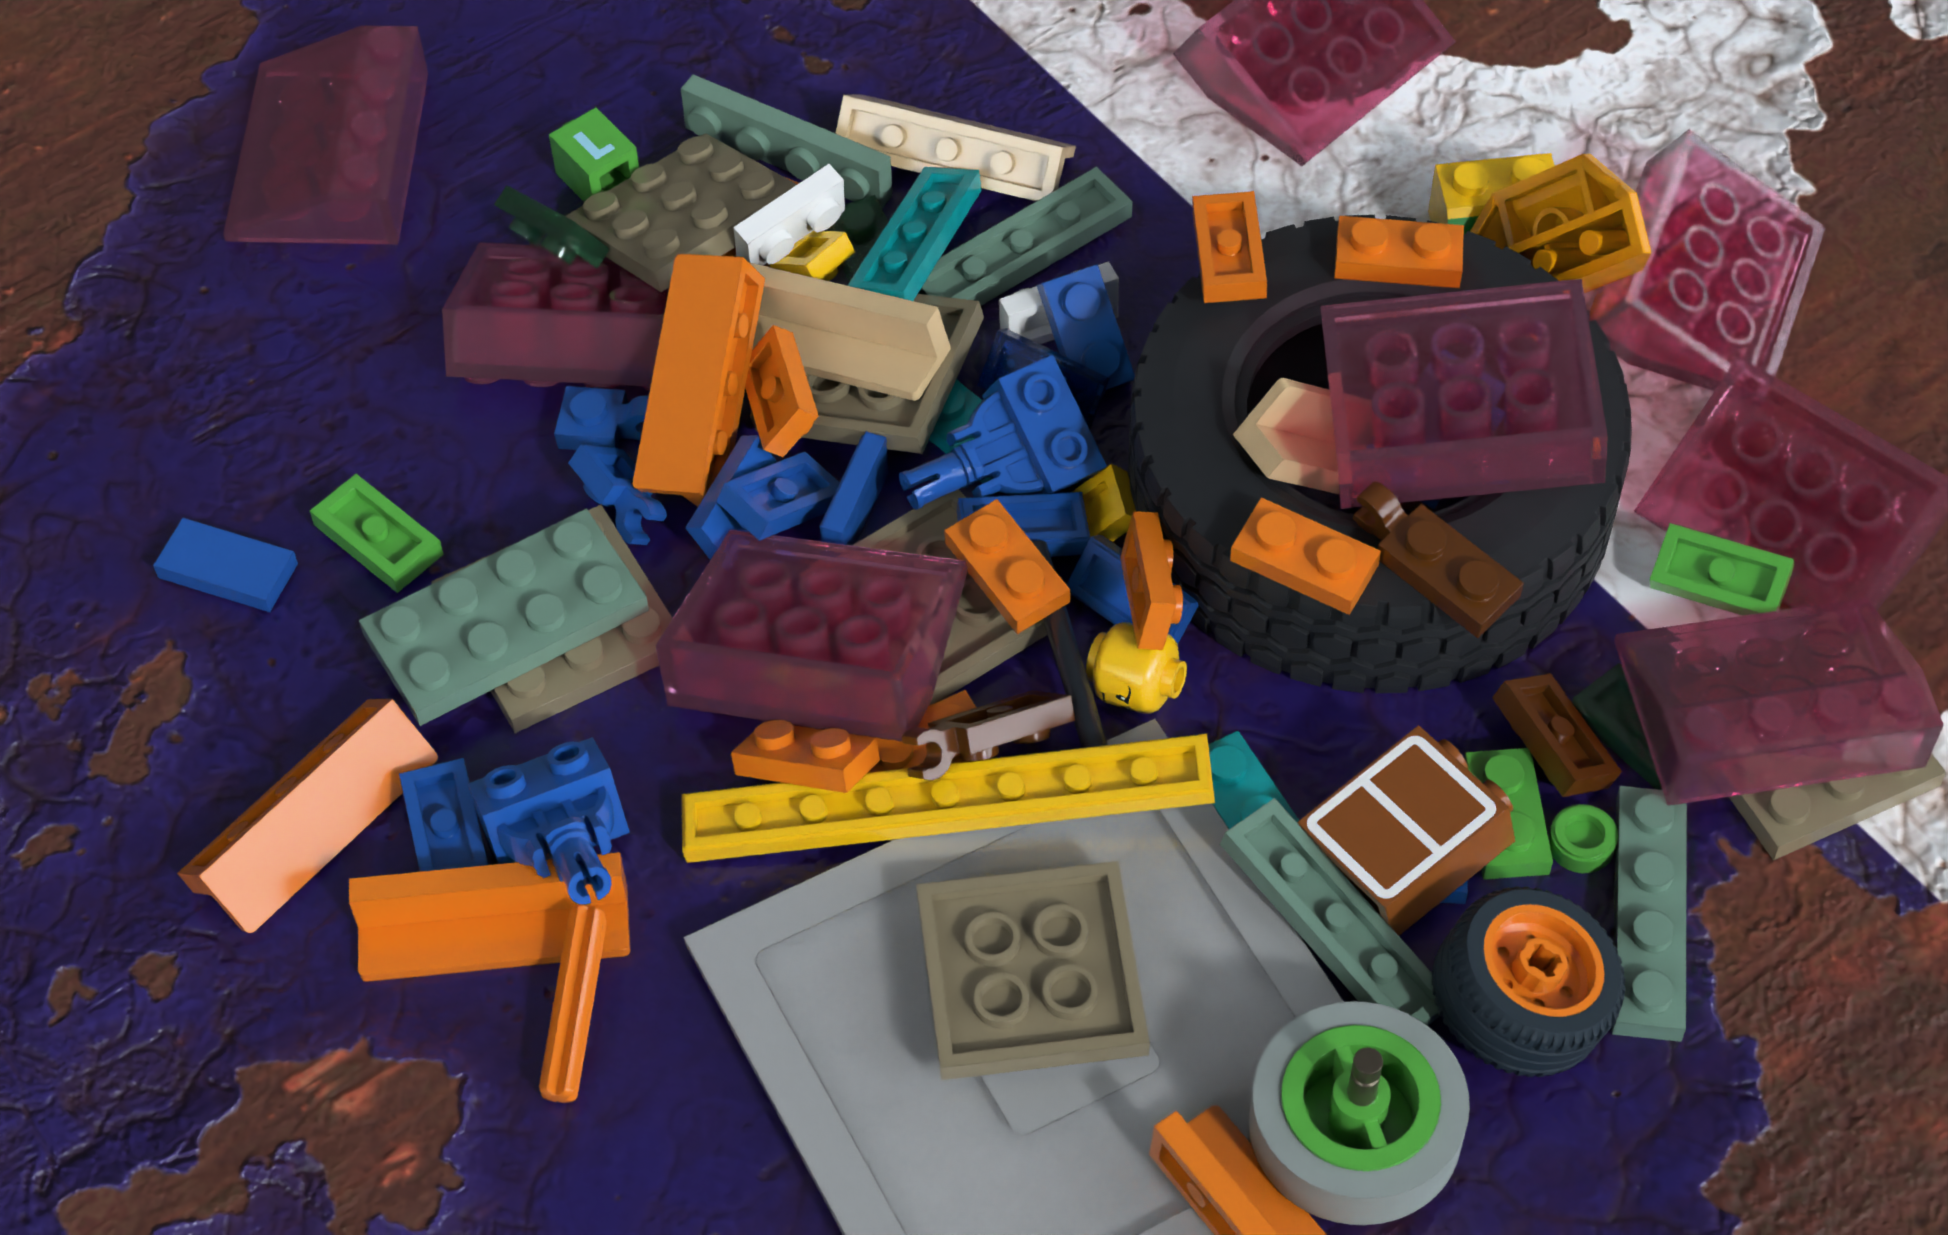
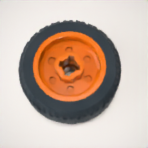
M1517 886L1495 890L1472 903L1464 911L1440 945L1432 970V992L1435 996V1005L1438 1006L1439 1015L1444 1017V1024L1449 1026V1032L1456 1036L1457 1042L1459 1044L1462 1043L1465 1046L1464 1049L1471 1051L1474 1057L1482 1059L1483 1063L1491 1064L1497 1070L1503 1069L1504 1072L1509 1074L1513 1072L1517 1076L1533 1077L1536 1075L1537 1077H1543L1545 1075L1551 1076L1561 1073L1584 1060L1617 1020L1625 994L1622 960L1618 956L1617 948L1612 944L1611 937L1607 936L1606 930L1599 925L1596 919L1591 917L1590 913L1581 909V906L1572 903L1571 900L1565 899L1559 894L1555 895L1548 890L1542 891L1540 888L1532 889L1525 886L1520 888Z

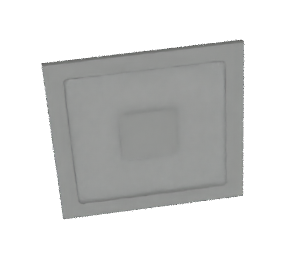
M1153 719L1107 740V743L1112 745L1165 739L1168 737L1156 719ZM1212 803L894 839L683 937L689 953L843 1235H1214L1149 1155L1154 1125L1176 1110L1188 1123L1209 1107L1218 1105L1251 1143L1249 1132L1250 1103L1254 1075L1263 1051L1278 1031L1299 1015L1320 1006L1344 1001L1298 932L1221 847L1220 842L1225 832L1229 829ZM1119 861L1150 1041L1149 1056L941 1080L916 884Z

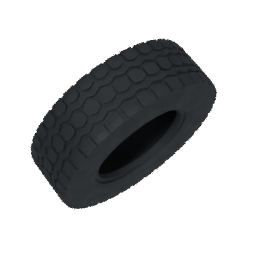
M1345 215L1352 217L1375 218V215ZM1386 215V219L1416 221V218ZM1334 216L1304 221V225L1298 228L1291 224L1266 232L1265 238L1261 242L1267 277V298L1204 303L1199 272L1198 278L1192 276L1177 291L1172 303H1167L1154 323L1135 372L1131 396L1128 476L1130 479V491L1136 511L1158 512L1163 539H1170L1172 541V583L1180 585L1182 590L1194 598L1199 605L1191 621L1206 634L1212 631L1215 634L1216 642L1241 657L1246 653L1251 657V663L1278 675L1283 670L1290 673V679L1319 687H1321L1322 682L1333 684L1332 689L1360 693H1364V688H1375L1376 694L1407 693L1408 687L1417 686L1418 691L1446 687L1450 685L1453 679L1457 678L1462 683L1488 674L1494 664L1499 669L1523 656L1528 646L1531 649L1535 648L1551 635L1558 624L1561 625L1576 608L1601 567L1608 546L1629 465L1632 437L1631 408L1627 384L1624 383V374L1615 351H1610V341L1596 319L1589 321L1588 309L1571 291L1565 294L1563 292V284L1541 267L1534 269L1531 266V260L1505 246L1501 250L1495 247L1496 241L1467 231L1463 237V272L1460 288L1334 279L1338 221H1335ZM1442 348L1466 363H1469L1473 357L1480 355L1496 373L1500 380L1499 382L1507 386L1496 406L1505 412L1506 415L1488 445L1485 446L1490 453L1497 472L1485 485L1466 499L1450 507L1433 512L1524 583L1520 598L1479 638H1476L1380 561L1379 566L1350 615L1230 561L1231 546L1261 497L1377 549L1378 544L1382 541L1375 535L1362 529L1353 520L1354 514L1329 508L1301 494L1286 482L1267 478L1234 437V432L1280 378H1287L1324 389L1345 385L1370 384L1413 392L1424 370Z

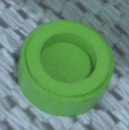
M1577 804L1564 808L1555 816L1548 837L1552 857L1559 865L1576 873H1593L1603 869L1611 861L1618 842V830L1613 819L1603 810L1591 805Z

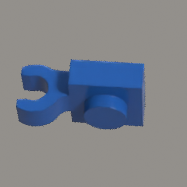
M566 386L554 432L558 449L577 450L581 444L619 448L621 438L640 441L649 396H638L628 403L625 390Z
M581 444L568 464L584 482V491L591 499L603 506H615L616 529L626 543L647 545L650 538L642 530V516L646 520L664 521L667 517L664 506L661 502L651 497L653 493L641 492L633 487L632 482L636 464L623 449Z

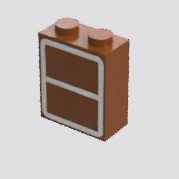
M1419 725L1297 822L1398 936L1515 842L1510 815L1513 811V805L1505 792L1490 779L1482 783L1468 770L1466 760L1451 742L1446 739H1441L1437 742Z

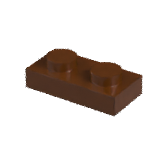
M1551 673L1506 680L1492 697L1509 721L1513 731L1519 735L1544 770L1547 779L1556 787L1562 797L1608 789L1621 774V769Z

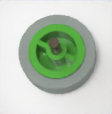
M1349 1001L1327 1004L1307 1011L1287 1023L1271 1039L1263 1051L1255 1071L1250 1103L1249 1132L1251 1144L1260 1167L1274 1187L1284 1197L1308 1213L1326 1220L1349 1225H1373L1391 1222L1403 1218L1428 1204L1438 1195L1453 1174L1469 1119L1468 1087L1462 1068L1451 1049L1438 1034L1417 1018L1393 1007L1371 1002Z

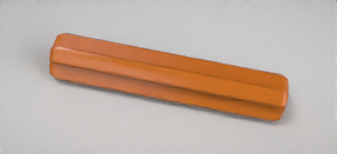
M577 905L569 911L539 1082L542 1098L552 1102L570 1103L578 1097L607 926L605 912L598 907Z

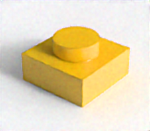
M812 231L795 242L793 249L786 257L775 264H770V266L774 269L830 281L837 275V267L853 255L855 250L846 232Z
M1110 464L1072 492H1082L1090 537L1103 535L1113 542L1128 531L1132 513L1136 509L1130 491L1128 472L1116 465Z

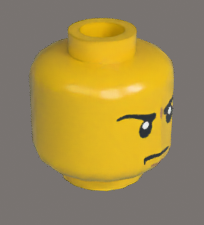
M1121 622L1114 625L1107 633L1101 632L1096 636L1088 653L1086 674L1088 680L1093 682L1097 697L1105 703L1143 714H1150L1159 710L1168 697L1175 699L1179 696L1185 683L1187 664L1185 661L1179 660L1177 642L1170 634L1167 635L1163 650L1138 649L1133 623Z

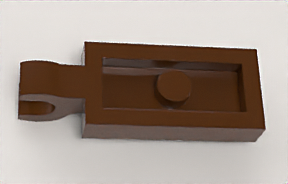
M1375 480L1357 496V502L1362 507L1353 515V520L1366 532L1382 540L1377 548L1381 551L1380 562L1476 638H1479L1520 598L1524 586L1520 579L1423 504H1420L1410 515H1407L1396 496L1385 485Z
M1030 690L928 723L929 728H911L902 735L903 743L917 746L925 745L927 755L922 764L907 769L908 776L924 780H935L947 772L953 757L957 753L960 754L962 761H978L997 756L999 754L998 746L1011 741L1015 744H1029L1046 740L1051 737V728L1075 721L1071 695Z

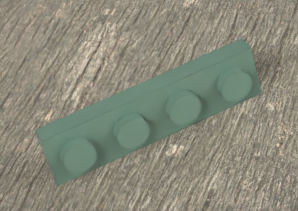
M694 74L681 88L685 128L693 131L698 136L706 133L731 148L742 152L751 159L762 160L790 172L801 180H805L827 164H830L844 179V197L846 199L864 203L880 211L892 197L891 156Z
M1095 167L940 257L918 294L979 301L980 306L1131 218L1133 201L1098 167Z
M1620 786L1616 798L1618 842L1615 848L1613 945L1617 948L1618 956L1622 960L1621 965L1624 967L1625 994L1619 1016L1612 1026V1035L1681 1042L1686 1030L1687 792Z
M1275 798L1225 832L1220 842L1221 847L1359 1002H1371L1393 1007L1417 1018L1427 1026L1440 1017L1438 1006L1435 1005L1434 1001L1435 996L1432 992V972Z

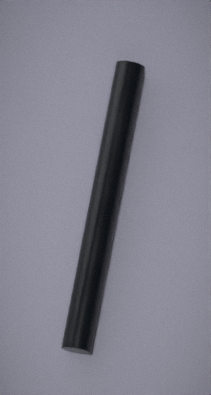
M1042 540L1033 541L1032 543L1055 570L1047 543ZM1065 605L1045 617L1043 621L1065 694L1071 695L1075 717L1074 724L1081 748L1108 745Z

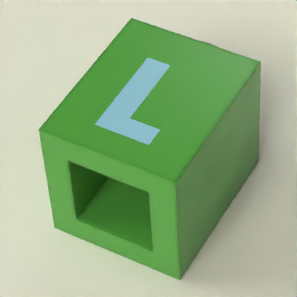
M596 107L575 120L566 122L561 128L549 134L555 173L583 202L590 196L608 191L629 179L631 174L639 168L636 146Z

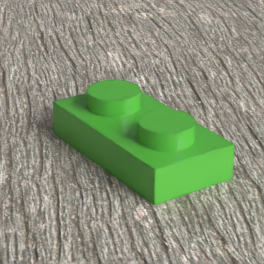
M357 474L353 475L310 510L315 527L397 593L444 555L441 542L437 537Z
M1670 523L1649 579L1650 588L1774 625L1794 568V559Z
M1529 749L1465 752L1464 759L1467 762L1468 770L1482 783L1487 779L1495 782L1505 792L1513 805V811L1510 815L1515 842L1481 869L1483 880L1550 875L1553 859L1533 758Z

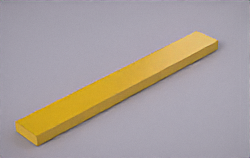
M1207 734L978 761L951 763L947 772L935 780L909 777L908 768L869 772L847 793L787 783H773L681 794L682 852L686 862L691 863L1215 803L1208 738Z

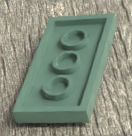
M586 508L360 619L359 623L370 647L419 726H422L649 611L647 596Z

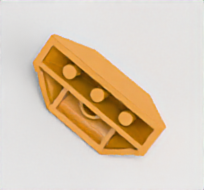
M1592 154L1578 155L1492 193L1470 232L1496 241L1495 247L1501 250L1506 246L1531 260V266L1534 269L1543 268L1563 284V292L1565 294L1571 291L1575 297L1643 271L1651 255L1637 193Z

